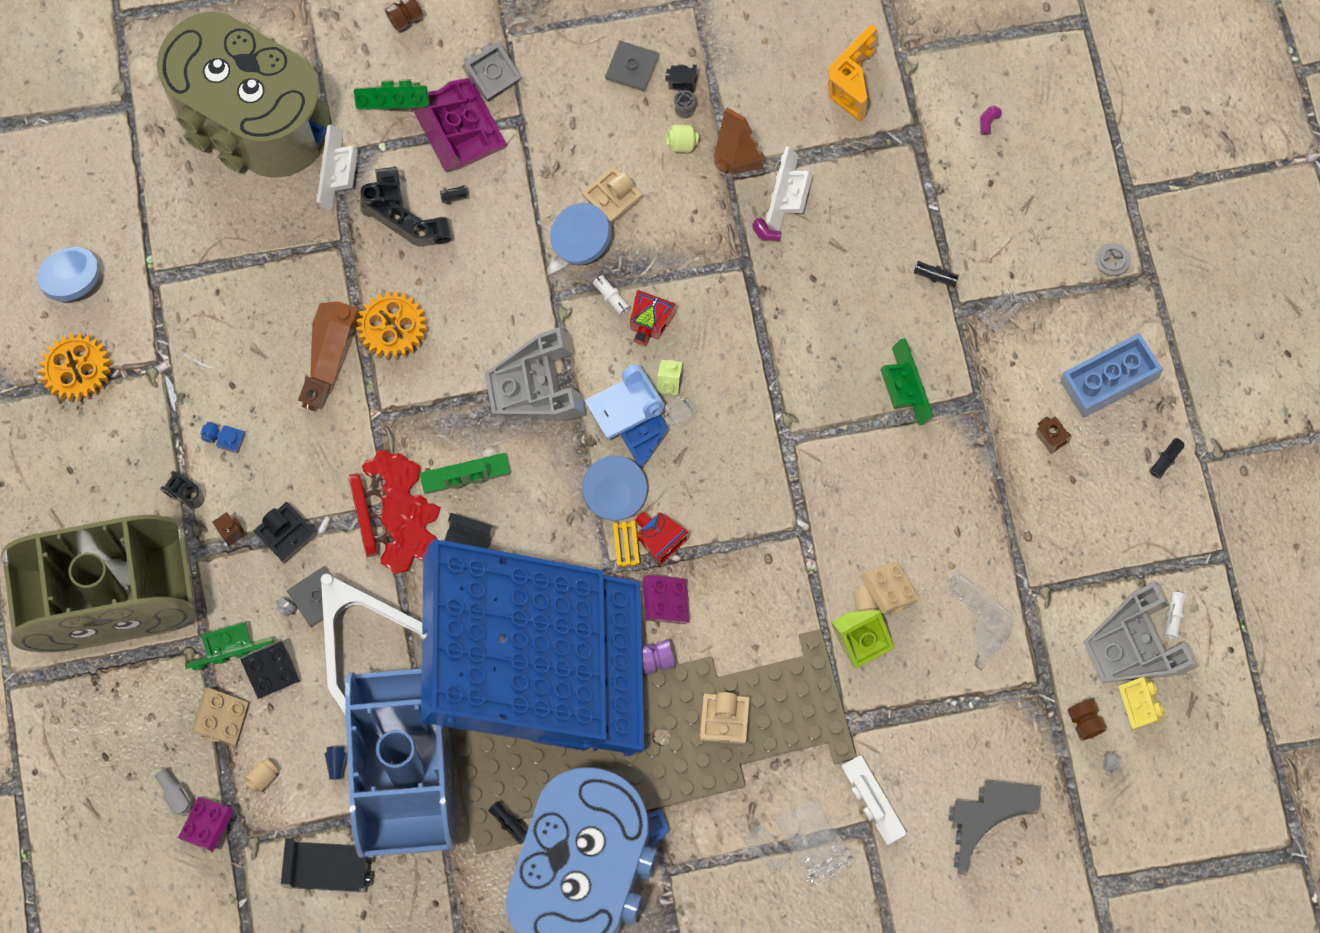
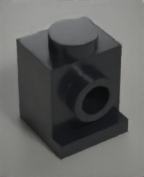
M682 64L677 66L671 65V69L666 70L665 81L669 83V90H688L694 93L697 65L693 64L692 68Z

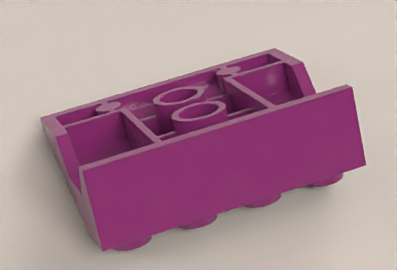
M469 78L450 81L439 90L428 92L429 106L412 108L445 172L466 167L507 147L475 84L471 83Z

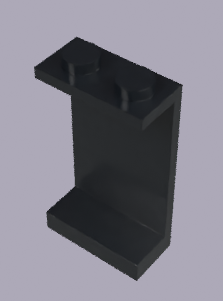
M450 513L448 519L449 529L444 541L489 549L495 533L492 525Z
M285 838L280 884L283 888L367 893V886H371L372 882L369 863L373 864L374 857L360 858L355 845L297 842L294 838Z

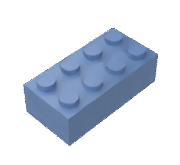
M1138 333L1063 372L1061 383L1084 418L1159 379L1163 369L1141 334Z

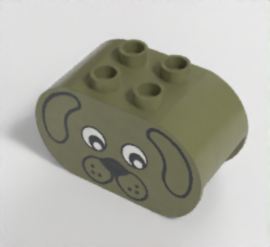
M203 12L193 15L180 22L166 36L158 52V76L175 113L176 120L186 131L183 137L190 145L203 152L208 146L220 152L219 160L235 172H239L242 167H245L257 175L272 178L296 174L306 169L320 156L324 150L325 137L317 148L308 120L327 129V126L330 125V117L325 104L318 97L319 84L316 73L305 59L234 17L221 12Z
M134 515L37 533L16 539L7 544L1 551L12 631L11 642L19 649L43 653L73 651L165 633L187 624L195 616L183 526L173 518L161 515Z

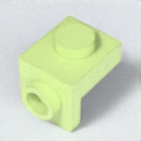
M661 360L657 375V393L678 395L683 362Z

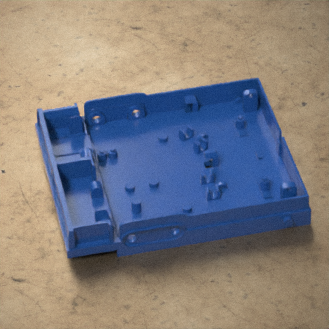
M434 539L427 546V552L423 555L422 635L426 634V637L422 640L421 723L526 739L534 743L576 750H587L592 747V751L603 749L622 752L627 757L644 751L641 594L639 581L603 575V570ZM500 636L504 637V643L500 642Z

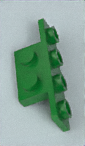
M411 79L399 80V83H394V80H383L381 85L355 88L353 90L356 109L429 106L427 86L420 85V82H412Z
M903 338L892 347L897 364L884 365L880 370L893 408L912 407L918 425L921 426L933 417L932 409L919 378L918 369L911 355V349L906 339Z
M501 453L420 473L423 492L428 494L509 475L510 470L506 454Z
M245 621L201 633L207 655L187 660L185 668H192V671L204 668L206 663H223L227 661V657L234 655L236 658H240V656L249 653L248 651L273 643L274 638L271 636L251 642Z

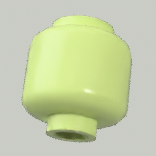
M673 125L666 133L667 147H670L675 153H689L694 149L695 145H698V133L694 131L691 125Z

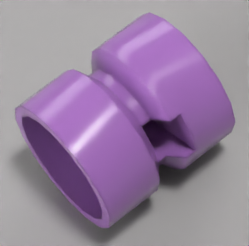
M669 640L656 642L654 647L650 644L642 646V670L644 675L656 673L658 668L662 671L675 668Z

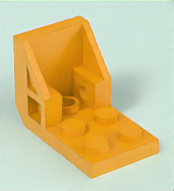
M872 24L828 67V97L859 122L866 117L867 93L861 66L862 62L866 58H871L876 51L877 28Z

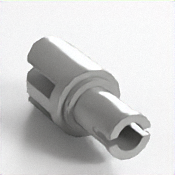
M167 768L159 770L154 777L163 788L164 793L162 797L171 811L180 816L189 815L194 804L182 784L174 782Z

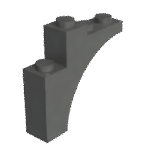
M985 781L983 788L979 787L978 801L982 803L955 800L954 807H949L948 821H952V828L961 829V831L956 832L955 844L960 846L959 854H954L953 867L957 868V875H967L971 855L978 842L990 829L1016 816L1037 815L1041 787Z

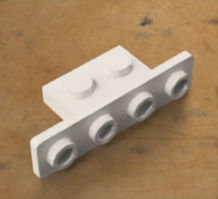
M333 125L327 126L317 193V203L327 210H332L335 191L353 188L358 149L354 146L341 148L343 133Z
M790 146L785 147L784 154L781 157L780 170L776 176L775 189L771 195V204L766 215V223L774 231L780 230L784 213H803L812 179L810 171H795L798 155Z
M858 756L843 764L842 769L853 787L851 791L857 801L860 800L865 807L863 812L869 821H873L885 844L890 845L906 836V831L863 757Z

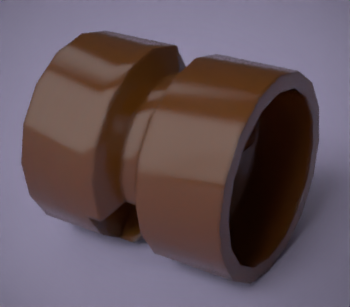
M399 0V4L394 2L384 9L392 26L398 32L408 27L410 21L414 23L424 17L416 0Z
M1095 699L1085 700L1067 710L1072 723H1077L1075 730L1081 741L1096 737L1108 729L1103 717L1097 715L1100 710Z

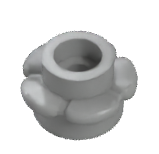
M282 596L279 601H276L278 605L276 609L284 616L295 614L294 610L297 606L289 599Z
M1113 751V753L1106 752L1104 757L1103 769L1110 771L1112 774L1115 770H1119L1121 757L1116 756V751Z

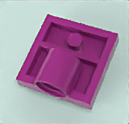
M654 575L644 576L645 620L684 625L688 623L686 579Z
M198 797L178 839L214 852L234 810Z

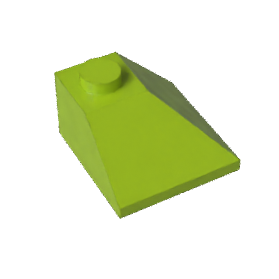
M879 610L849 612L831 622L842 648L855 669L895 649Z

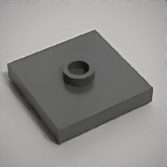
M619 40L606 72L605 80L645 92L659 58V52Z
M324 566L286 590L311 628L324 620L321 577L324 574H329Z

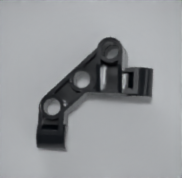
M397 166L375 169L377 182L367 183L362 186L360 190V210L363 215L375 218L415 246L444 244L452 240L449 219L447 217L421 220L403 207ZM392 214H397L400 216V218L397 220H393L389 216ZM416 231H422L425 233V235L420 237L416 236L414 233Z

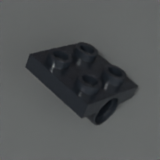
M287 501L278 509H271L263 517L262 523L253 530L283 564L317 535L314 529Z
M282 639L240 656L241 663L258 699L300 681Z

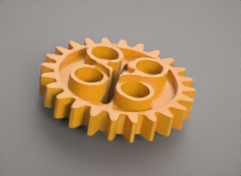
M386 291L385 297L378 293V300L376 301L370 298L371 305L363 304L366 311H359L361 318L356 319L359 325L356 330L360 334L358 336L359 340L364 341L362 343L363 347H369L370 354L376 351L378 358L385 354L386 360L390 358V355H394L395 360H397L399 353L406 357L407 350L414 353L413 345L420 347L418 339H425L422 332L427 331V327L424 325L427 323V319L423 317L425 312L424 309H420V303L414 304V297H410L407 300L406 293L399 297L397 291L394 292L393 296H390L389 292ZM393 308L399 309L395 314L389 313ZM381 311L384 312L390 323L396 326L399 334L404 337L403 339H400L394 328L387 324L386 319L380 314ZM375 321L382 322L377 327L372 326ZM405 324L412 325V327L407 330L402 329V327ZM394 337L392 342H385L386 338Z
M70 333L67 340L62 335L60 343L53 340L55 347L47 346L49 354L42 353L46 361L39 362L43 368L39 370V373L43 376L41 381L43 384H46V389L48 391L51 390L54 397L58 395L60 400L67 396L69 402H72L73 397H76L78 402H80L83 395L89 399L90 392L97 395L95 388L103 389L101 381H108L104 374L111 373L110 369L106 367L111 365V362L107 359L109 354L107 351H104L103 344L99 345L96 338L91 341L90 335L83 339L81 333H78L77 338H74L72 333ZM69 351L77 364L76 367L83 380L81 384L67 353ZM86 351L83 356L77 357L79 352ZM60 360H65L64 364L57 365ZM93 370L92 374L85 375L86 371ZM68 378H73L71 383L64 384Z

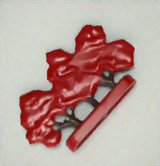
M379 449L374 458L366 460L362 465L363 472L372 478L370 487L368 489L363 488L359 473L349 474V482L366 558L377 554L375 541H381L385 544V551L380 558L381 564L391 569L393 574L408 571L415 556L423 561V555L427 552V546L436 539V536L427 531L425 526L436 521L441 507L433 503H427L426 498L419 494L415 496L410 495L409 489L419 478L420 465L408 460L400 453L390 454L387 450ZM375 474L380 475L377 479H374ZM384 479V486L380 489L375 490V488L378 487L376 483L379 480ZM383 491L385 495H379L378 492ZM371 495L378 496L382 500L383 509L380 512L369 513L366 503L367 497ZM379 518L385 526V530L379 535L374 536L370 519ZM386 538H393L394 541L388 542Z

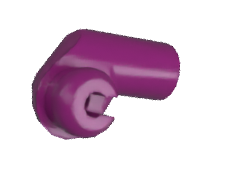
M995 105L989 106L980 116L981 135L991 134V121L1001 117L1002 110Z
M762 218L754 220L752 228L760 240L780 242L781 231L769 230Z

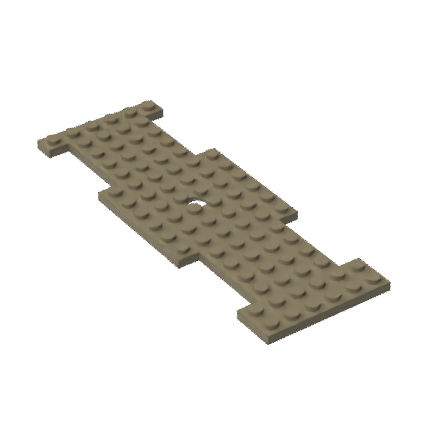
M821 629L799 634L804 656L716 677L711 656L677 664L675 668L664 671L657 669L656 673L647 675L642 673L644 751L635 753L632 756L627 757L622 752L603 749L592 751V747L587 750H576L534 743L526 739L451 728L452 750L477 855L518 845L517 841L507 830L504 831L497 819L488 812L494 803L500 801L511 815L517 817V821L532 818L544 787L553 778L569 770L596 768L620 776L636 790L645 806L646 812L745 788L740 765L824 744L829 746L834 765L856 758ZM719 692H729L737 696L750 698L746 744L700 740L704 694L716 695ZM659 729L667 730L670 734V740L664 746H659L652 739L654 732Z

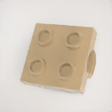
M614 166L581 192L582 197L589 204L597 206L606 214L610 224L642 198V194L634 187L629 176L622 171L619 172Z
M898 561L866 571L861 575L882 614L894 615L906 606L915 604L920 599Z
M208 687L204 688L191 731L200 734L202 738L210 741L222 742L231 746L236 745L248 702Z
M719 692L716 695L704 694L700 740L746 744L750 698L737 696L729 692Z

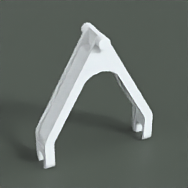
M324 574L321 577L327 686L346 716L345 697L338 688L334 624L337 616L350 606H363L419 634L422 639L426 637V634L422 635V622L343 583L329 574Z

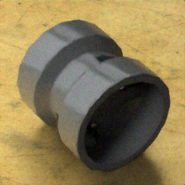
M682 90L675 95L674 108L677 116L689 118L694 115L695 97L692 92Z

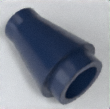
M326 747L324 756L329 780L342 779L347 755L345 747Z

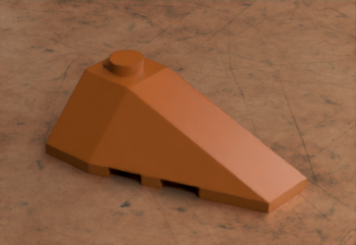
M728 107L723 115L714 153V165L720 171H727L732 175L762 169L764 166V155L756 149L758 143L750 136L752 130L746 118Z
M338 301L320 303L312 322L310 377L330 384L331 387L328 394L332 393L358 326L356 319L361 318L358 307Z

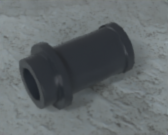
M465 185L446 189L445 187L440 191L442 203L449 204L451 201L468 198Z

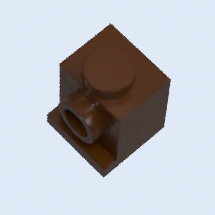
M305 376V382L298 401L303 402V408L314 411L316 407L322 410L331 385ZM313 390L315 394L312 398H309V394Z
M1056 416L1052 419L1045 417L1038 423L1039 427L1037 428L1036 435L1051 454L1070 442L1071 434L1066 431ZM1053 428L1056 433H1051L1049 430Z
M227 512L212 521L228 547L247 535L235 516L231 518Z

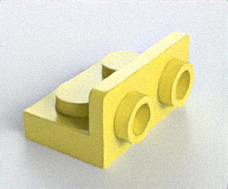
M1141 677L1119 686L1132 729L1136 730L1156 722H1164L1163 716L1165 711L1162 704L1158 703L1156 697L1158 690L1154 681Z

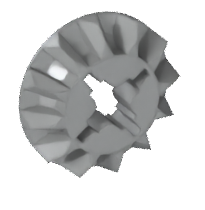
M1108 243L1097 251L1096 264L1099 271L1106 273L1107 276L1115 275L1117 277L1119 274L1125 273L1130 265V254L1120 244ZM1110 254H1112L1114 259H1118L1115 267L1111 262H1107Z

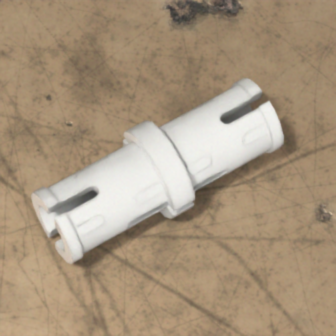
M604 275L599 276L600 282L598 279H595L593 285L602 293L605 302L610 303L619 316H623L625 314L623 311L625 310L627 313L630 310V306L619 295V290L613 288Z
M1171 593L1169 611L1166 612L1167 623L1164 636L1168 639H1178L1180 624L1184 619L1183 607L1186 598L1184 593Z

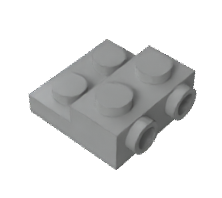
M491 42L481 48L482 52L477 56L472 53L463 59L465 63L461 66L471 83H475L485 100H488L522 78L499 42L494 45Z

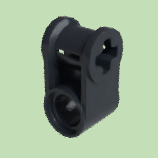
M172 471L170 473L171 477L165 486H161L160 490L168 497L181 502L189 508H199L204 502V495L199 487L181 474ZM191 493H197L194 498L188 499Z

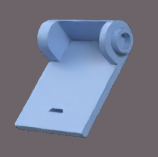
M638 364L631 365L624 370L622 382L584 400L607 440L652 417L659 416L665 407L661 397L642 367Z

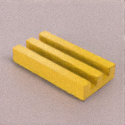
M631 521V523L622 522L621 524L613 523L617 567L640 565L635 521ZM627 528L632 530L635 561H630ZM618 529H623L626 562H621Z

